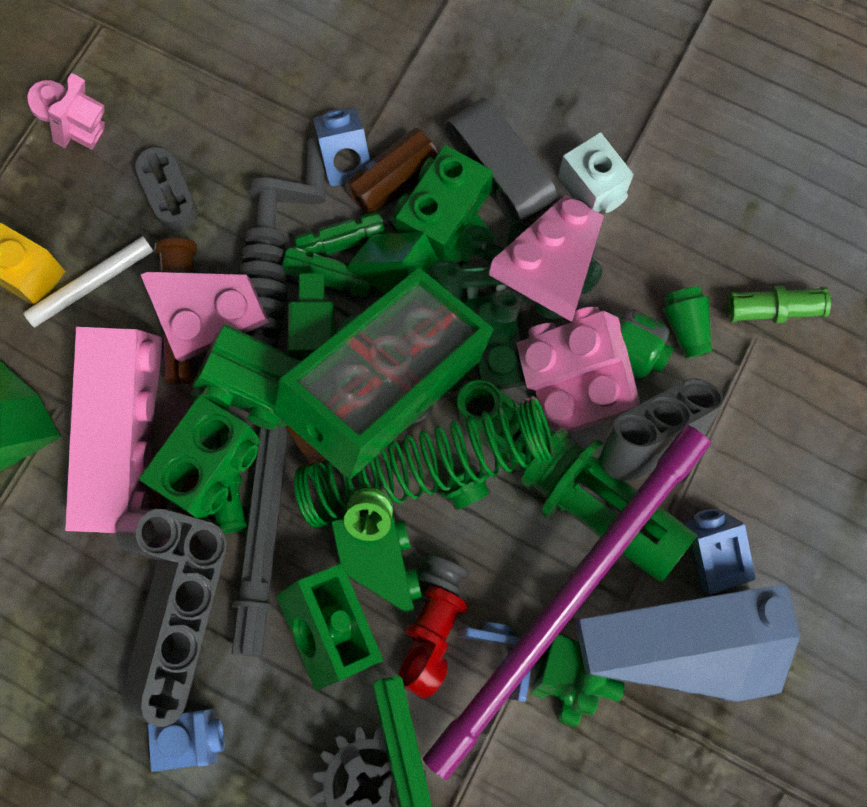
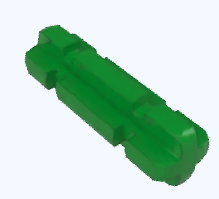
M371 212L360 216L361 220L357 222L352 218L319 228V233L313 235L312 231L297 235L295 237L296 248L307 251L306 256L312 258L314 253L319 255V253L324 251L326 255L362 245L361 240H368L371 235L385 234V228L379 213Z
M288 247L282 262L285 274L299 278L300 274L324 273V286L340 291L343 290V287L350 288V294L363 298L369 295L372 285L347 270L349 264L315 253L312 258L306 256L307 251Z

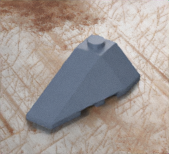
M787 584L575 620L586 674L634 684H648L675 689L677 692L687 694L696 693L717 697L719 700L740 702L782 693L800 639Z

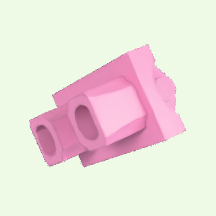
M71 73L67 79V91L61 84L52 80H42L35 83L29 89L27 95L28 106L32 114L38 119L50 122L53 142L66 148L69 141L73 139L93 150L105 129V122L101 121L104 114V105L86 95L85 80Z

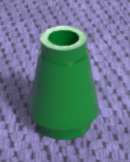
M701 286L689 287L665 295L666 307L662 308V311L680 349L683 351L684 359L712 353L709 297L703 296Z

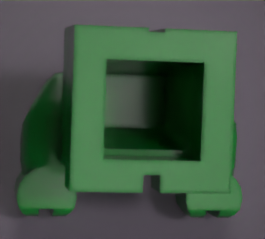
M557 635L539 659L530 695L543 700L549 695L559 697L562 700V705L559 709L557 720L564 725L574 728L579 725L582 714L592 716L596 712L598 701L603 697L620 702L624 693L625 683L586 674L579 642Z

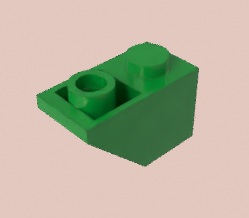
M372 512L369 515V519L378 518L377 512ZM368 513L362 514V515H360V516L363 517V518H365V516H366ZM392 513L391 527L388 533L381 539L374 541H363L353 537L347 531L344 519L332 521L340 564H343L348 578L402 613L415 612L412 600L422 598L416 569L405 570L401 551L411 548L405 520L394 521Z

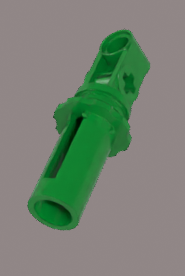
M475 380L467 383L460 390L457 398L459 419L464 430L467 431L466 418L469 415L476 424L480 441L493 453L484 430L482 417L473 416L467 411L468 407L476 401L489 403L493 407L489 416L495 431L499 454L503 462L510 466V449L503 434L497 412L499 406L503 407L509 421L514 447L522 461L526 463L525 441L513 407L515 401L488 381ZM549 427L554 447L553 460H548L547 463L543 461L541 464L531 454V462L527 468L520 466L515 460L514 469L523 474L521 483L528 489L535 487L538 492L543 493L546 497L541 511L545 518L551 517L561 508L560 511L565 510L601 537L618 515L582 489L579 483L589 488L619 512H621L638 489L627 481L612 478L600 467L597 458L605 444L601 440H595L583 448L578 446V443L574 440H571V433L564 428H560L555 432ZM659 506L642 527L644 531L659 541L656 545L639 532L622 555L661 584L698 534Z

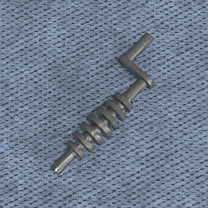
M318 137L308 139L306 184L268 177L256 178L250 182V195L258 199L257 226L249 229L246 233L245 244L248 246L243 248L241 257L243 264L239 266L238 275H247L251 279L269 323L244 334L275 349L278 347V341L273 337L280 335L282 323L278 320L284 316L285 305L282 302L287 300L288 292L287 286L284 285L287 282V274H285L284 267L282 266L285 256L284 250L281 249L285 245L284 234L275 229L277 202L321 204L325 202V165Z

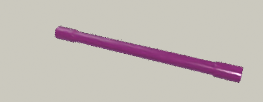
M687 424L658 459L655 469L460 716L447 726L425 754L423 761L434 773L445 780H448L476 744L479 734L676 484L688 475L712 443L704 434Z

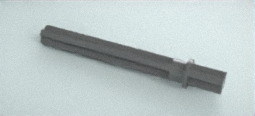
M277 426L275 430L260 427L259 430L261 442L258 445L239 597L238 601H233L232 607L237 608L231 654L259 657L263 655L268 611H273V605L269 604L289 434L285 427L282 429Z

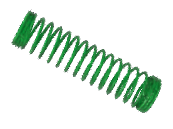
M534 396L531 399L527 397L526 400L522 399L520 404L515 401L513 405L516 419L525 441L526 463L522 461L514 447L507 415L503 407L499 406L497 410L499 421L510 449V468L506 466L499 454L497 439L490 416L486 411H483L482 423L495 457L494 473L491 472L484 461L476 424L473 418L468 415L466 427L473 450L479 461L480 471L478 477L469 468L462 432L457 422L452 420L450 431L457 455L464 467L463 481H460L454 474L452 455L443 428L437 425L434 430L435 439L443 464L449 473L448 485L444 486L439 480L437 459L431 439L426 431L421 430L419 433V443L426 466L434 479L433 489L428 490L424 485L420 455L413 438L408 434L403 439L404 450L410 470L419 485L418 493L414 495L409 491L405 459L399 444L395 440L388 445V452L393 471L404 490L403 498L397 499L394 496L393 474L385 450L380 453L387 469L389 487L383 476L377 455L374 458V463L373 460L369 462L374 488L379 490V477L391 501L403 504L407 496L418 500L423 491L429 495H434L438 486L443 490L449 491L453 481L464 487L469 476L474 481L480 482L484 471L488 475L496 477L500 466L503 470L511 473L515 467V460L520 466L527 468L531 462V454L541 464L543 461L546 463L548 460L552 461L554 458L553 442L546 417L538 399ZM424 438H425V440H426V442H427V445H428V448H429V451H430V455H431V459H432V464H431V462H430V459H429V456H428V453H427V450H426ZM441 438H442V441H443V444H444V447H445L446 455H445V452H444V449H443V446H442V443H441ZM408 441L411 444V447L415 455L418 473L416 471L410 454ZM393 445L401 462L404 481L397 467ZM319 461L314 465L309 463L303 467L300 466L296 469L293 479L294 493L299 510L305 521L313 528L323 527L324 525L328 526L333 519H344L350 492L351 494L355 492L352 481L340 472L345 488V504L337 489L332 464L329 461L328 470ZM318 466H320L321 469L323 470V472H324V474H325V476H326V479H325V477L323 476L322 472L318 469ZM363 468L357 474L359 489H363L364 484L366 488H371ZM307 475L317 494L320 516H318L310 498ZM336 499L345 511L342 516L335 515Z

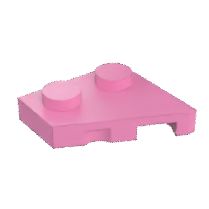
M146 272L141 274L174 356L181 362L207 351L223 324L242 333H247L269 323L253 283L247 275Z

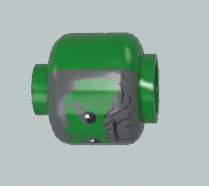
M635 309L626 311L623 316L616 313L614 316L618 317L620 321L621 334L627 348L634 379L640 380L645 378L652 369L661 373L674 350L673 347L666 344L669 337L668 327Z

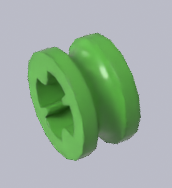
M363 488L351 494L347 501V510L344 515V525L347 531L353 537L363 541H374L385 536L391 527L393 504L390 497L376 488ZM360 510H368V514L365 516V518L359 515ZM373 511L378 513V518L369 519V515Z

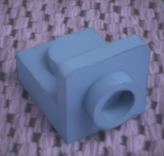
M708 509L698 512L694 515L693 520L683 522L684 525L698 534L692 543L701 588L709 595L756 580L744 523L719 509Z
M214 709L182 713L175 723L165 727H156L148 723L151 772L211 765L218 762L217 752L224 750V727L221 719H215Z

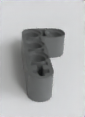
M134 509L122 516L117 525L116 537L118 543L124 551L158 562L123 685L121 702L123 709L129 716L156 727H165L175 723L186 707L226 553L227 541L220 527L211 522L165 509ZM149 519L154 525L155 534L152 541L146 545L141 533L144 523ZM196 533L200 540V548L193 557L189 549L191 537ZM184 583L187 589V597L179 607L175 600L176 591ZM171 634L174 640L173 649L167 657L163 658L161 653L162 643ZM156 669L164 670V677L155 674ZM151 695H158L155 703L149 702Z

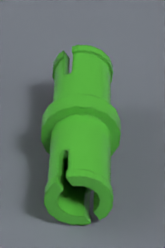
M781 285L772 286L770 291L730 292L728 295V316H730V322L771 319L774 324L785 323L787 318L828 317L831 310V295L828 292V287L786 290L785 286Z

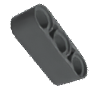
M481 98L445 120L444 124L447 135L456 150L493 170L490 195L514 224H521L557 200V191L549 175L489 99Z
M691 378L619 415L615 419L600 453V467L606 474L620 481H633L655 469L658 459L686 424L694 427L706 436L723 404L721 392L708 381Z

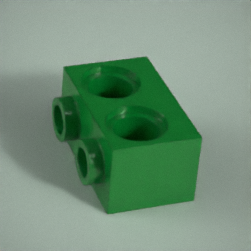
M199 395L139 480L194 518L205 521L210 514L216 513L223 506L228 497V487L238 473L245 471L253 463L257 456L258 445L261 439L247 423ZM230 433L225 445L218 449H212L213 441L219 435ZM199 474L196 486L190 491L182 492L185 480L191 475Z

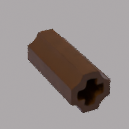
M414 128L346 180V191L364 214L376 212L416 181L427 159L430 157L436 159L439 153L433 142L423 131Z

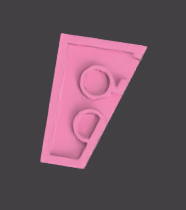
M564 195L492 260L489 275L572 322L604 215L589 208L582 201Z

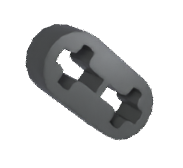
M162 147L146 149L137 158L135 168L155 216L160 224L169 231L179 232L188 229L196 221L198 210L175 157L169 150ZM157 164L162 165L163 172L167 178V181L160 184L153 169V166ZM172 195L175 196L181 213L174 216L170 212V206L166 199Z

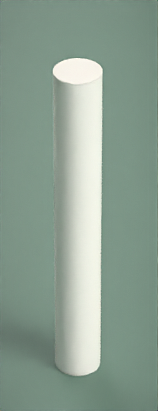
M142 236L27 309L23 314L35 328L154 251Z

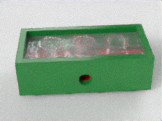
M417 268L280 378L274 413L351 480L480 361L494 328L421 268Z

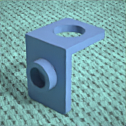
M355 108L347 110L336 109L313 118L329 185L345 184L346 180L370 163L364 129ZM345 148L355 150L360 156L358 166L348 172L338 170L333 163L336 153Z
M483 622L482 630L461 628L458 630L457 636L514 647L520 640L519 637H513L514 627L492 622ZM531 670L508 699L521 702L526 701Z

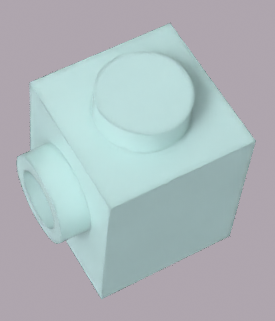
M600 132L563 155L558 178L575 200L582 201L589 208L597 212L604 210L606 213H609L627 199V191L634 174Z

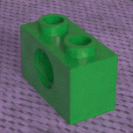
M342 563L300 579L276 595L315 691L384 661Z

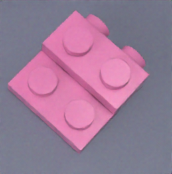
M586 307L575 311L571 323L556 327L554 323L536 325L528 330V339L517 342L526 387L536 391L537 399L542 407L547 424L555 432L560 428H564L569 433L601 424L616 419L619 415L640 405L618 317L604 310L600 311L598 307Z

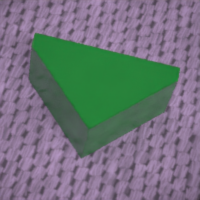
M425 231L371 235L347 268V270L385 294L417 268H421L446 290L450 285Z

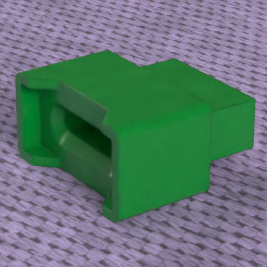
M324 273L300 274L299 302H290L288 306V354H292V357L303 361L336 334L337 325L334 304L327 302L328 295L324 293Z

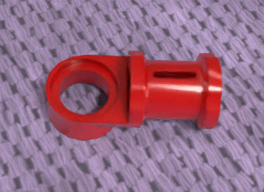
M429 585L425 591L427 600L415 623L408 624L405 632L413 639V642L398 673V676L403 680L404 688L421 699L429 698L442 685L448 669L447 660L444 658L449 647L446 639L458 615H464L468 609L466 602L433 585Z

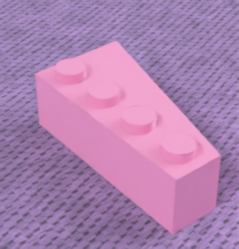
M76 327L65 531L116 533L121 517L127 512L134 509H149V495L145 492L146 485L139 478L151 463L152 458L151 438L163 337L137 329Z

